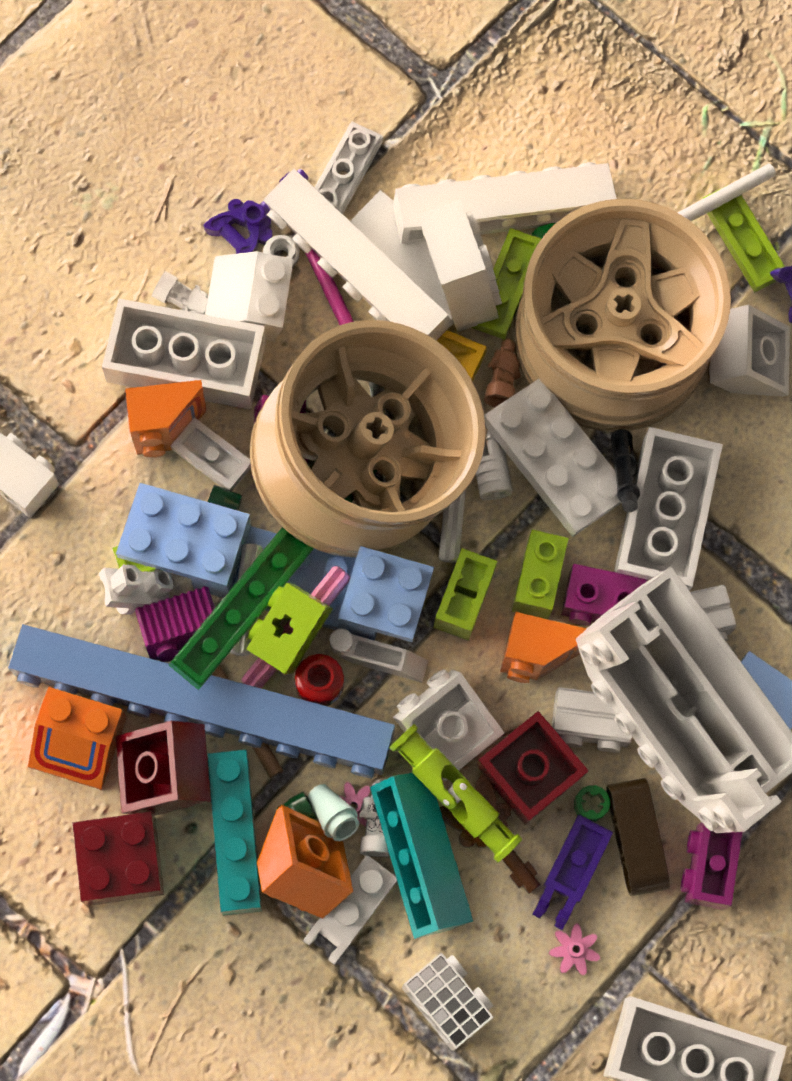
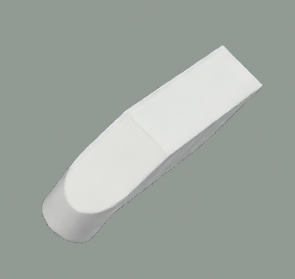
M337 629L330 636V647L333 653L353 664L423 682L428 660L409 650L356 636L346 629Z

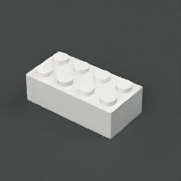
M462 200L417 215L457 332L499 318L496 306L502 304L492 262L486 245L483 244L474 211L466 212Z
M118 298L102 370L106 382L134 388L201 380L205 401L251 410L266 345L265 326Z
M653 427L648 428L643 439L636 470L637 474L633 483L640 489V497L637 500L638 508L634 512H627L614 572L649 581L672 566L688 590H691L723 444Z
M631 996L624 1000L603 1076L616 1081H778L787 1046Z

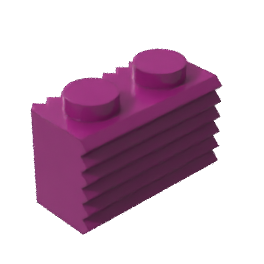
M203 586L201 589L196 588L194 591H188L187 593H181L179 596L174 595L172 598L167 597L165 600H159L157 603L145 604L143 607L135 609L150 659L161 662L172 661L212 613L215 607L207 586Z

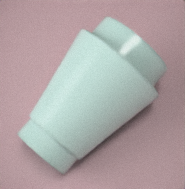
M320 784L310 791L308 800L327 837L333 838L335 841H343L357 831L359 827L358 813L352 806L329 789L326 784Z

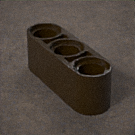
M646 778L607 785L606 792L610 798L609 810L629 895L635 896L669 889L668 868L653 800Z

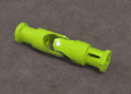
M413 724L389 748L393 752L398 751L413 767L412 773L452 812L453 816L474 838L479 837L494 853L495 861L497 863L500 862L522 841V837L519 834L514 835L498 818L500 814L471 786L469 781L438 748L433 749L418 734V727ZM441 777L450 780L453 784L445 789Z

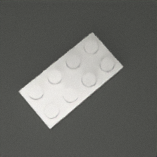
M537 379L484 414L485 427L572 537L622 503L617 497L615 470L557 397L547 389L540 379Z

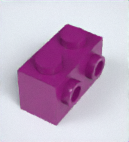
M573 563L569 572L561 615L569 617L571 623L590 626L591 622H595L605 612L648 580Z
M702 822L696 826V830H690L686 851L692 854L690 869H684L680 887L681 892H686L685 903L720 910L732 906L743 832L715 833L707 829Z

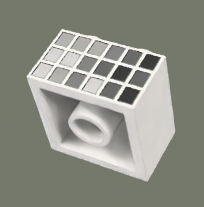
M441 952L405 982L402 989L450 1050L453 1051L493 1018L492 1014L488 1011L493 1007V1004L479 987L472 991L463 980L467 972L453 955L446 959Z

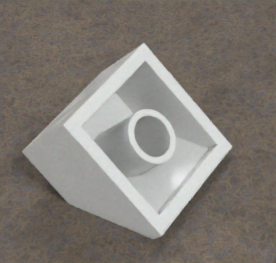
M258 251L216 256L205 315L265 326L266 340L275 342L283 328L293 259Z
M749 304L730 309L725 333L710 360V383L730 393L788 396L790 326Z

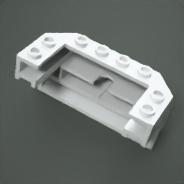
M672 566L642 584L605 612L576 638L587 675L593 682L591 688L601 702L610 705L616 714L614 720L618 727L626 735H631L639 745L637 749L639 756L649 767H654L663 779L661 785L665 792L672 799H678L683 806L700 819L707 829L715 833L745 832L781 803L777 795L767 796L766 793L792 773V732Z

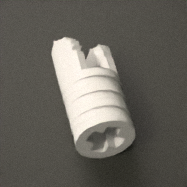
M487 431L486 439L488 442L487 445L485 442L476 477L480 499L497 500L510 496L513 490L506 453L492 434Z

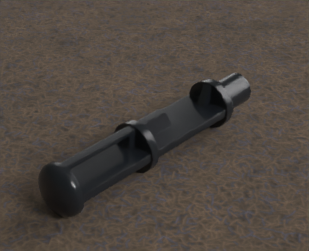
M618 429L612 433L610 438L617 482V497L622 502L624 511L634 512L638 508L637 500L640 497V489L637 485L633 484V477L637 474L632 443L633 436L626 429Z

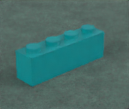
M247 750L207 753L221 913L225 916L262 912Z
M413 773L395 775L371 786L370 790L414 939L449 931L473 922L437 798Z

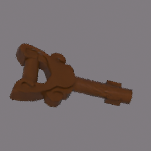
M481 774L476 781L475 790L500 814L498 817L500 821L508 827V823L505 820L510 817L511 808L503 802L497 804L491 782L484 774ZM445 806L439 807L444 823L461 832L459 844L462 847L470 848L474 844L478 848L487 847L479 837L474 838ZM514 850L502 859L510 871H512L509 877L518 888L523 886L528 894H530L541 885L535 877L538 872L529 861L523 863Z

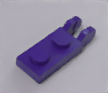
M579 814L577 815L543 886H545V889L532 915L541 918L546 913L550 905L549 901L555 891L567 898L563 908L559 910L555 918L556 923L554 925L563 930L575 904L579 903L610 841L613 834L612 831Z

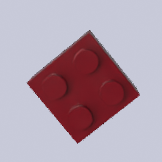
M539 711L483 755L476 764V767L487 777L494 789L524 825H527L589 772Z
M171 720L116 736L122 814L152 811L155 816L211 802L205 724Z
M152 811L72 822L80 900L84 905L90 906L164 895L156 818Z

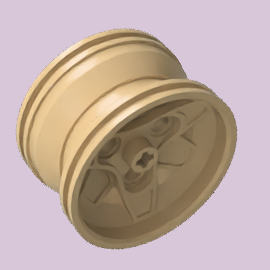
M610 199L588 204L564 216L543 236L531 256L515 321V352L527 384L530 385L537 379H540L547 389L557 397L579 426L607 432H614L618 429L638 430L669 417L692 396L707 369L709 360L714 355L725 333L730 314L731 293L723 261L709 238L695 224L681 214L653 202L637 199ZM607 256L603 269L589 261L588 258ZM651 266L662 273L651 276ZM616 279H628L632 286L622 287L617 284ZM557 286L569 304L551 313V298ZM687 308L690 320L689 331L674 319V317ZM588 325L593 329L594 333L584 335L576 327ZM650 334L657 339L658 343L654 345L647 344L642 340L641 335ZM566 349H575L581 352L591 350L594 370L580 363ZM639 359L642 361L657 360L666 364L653 372L633 376Z
M361 320L337 326L314 339L301 352L288 370L283 381L278 384L259 411L250 442V463L256 488L265 506L276 521L291 535L312 548L342 557H357L360 546L384 553L392 551L407 543L423 530L436 515L453 503L473 480L480 465L485 446L483 408L473 381L464 367L443 345L427 334L400 323L383 320ZM357 380L369 381L387 389L374 397H370ZM318 389L324 411L299 413L306 398ZM383 409L391 411L395 420H391L385 415ZM414 414H416L423 427L427 442L408 431ZM323 425L331 427L335 431L336 437L328 436L323 430ZM304 458L315 461L311 469ZM373 470L383 473L386 482L379 481L374 476ZM406 479L422 482L415 495L401 503L400 480ZM352 494L356 505L345 500V498Z

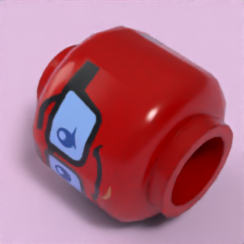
M314 654L306 657L300 662L295 671L294 683L296 692L305 701L324 706L333 704L339 699L344 688L342 667L337 660L329 655Z

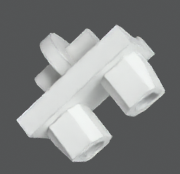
M123 564L119 569L104 567L99 573L100 579L105 586L106 607H116L120 614L125 615L133 614L137 607H143L145 604L150 605L152 602L157 603L159 600L169 598L168 593L174 587L171 573L155 569L153 572L140 571L135 565Z

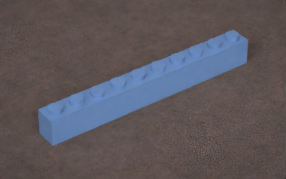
M22 624L8 667L15 676H18L16 681L21 684L39 688L40 683L54 686L55 689L74 695L81 693L91 696V700L113 706L114 703L128 706L127 712L140 717L149 718L150 713L165 716L164 722L172 720L205 724V734L223 738L224 734L228 733L239 736L238 742L247 746L261 748L262 743L276 746V752L287 757L298 758L299 753L313 756V762L324 767L336 768L338 763L352 767L351 773L361 777L373 779L374 773L383 776L390 751L389 747L392 744L395 733L394 724L213 675L197 690L168 666V663Z

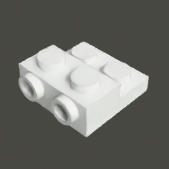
M443 669L429 678L427 684L430 688L420 696L412 693L401 700L397 705L400 712L393 716V718L404 732L415 724L418 727V734L433 749L438 748L460 770L501 737L504 731L462 673L455 670L447 672Z

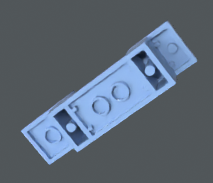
M139 483L116 555L124 560L190 578L194 590L207 586L211 595L224 598L238 581L242 546L249 543L261 545L264 550L277 533L251 526L250 514ZM360 546L357 557L332 555L314 548L287 581V583L295 584L311 594L332 567H341L349 574L350 581L330 604L333 610L322 627L333 630L346 629L353 635L374 641L377 633L413 642L434 567ZM269 606L265 608V610L270 611L271 607Z

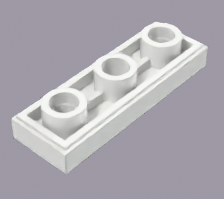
M353 121L349 124L314 187L342 214L383 142L382 135ZM346 171L348 174L341 175L338 172Z

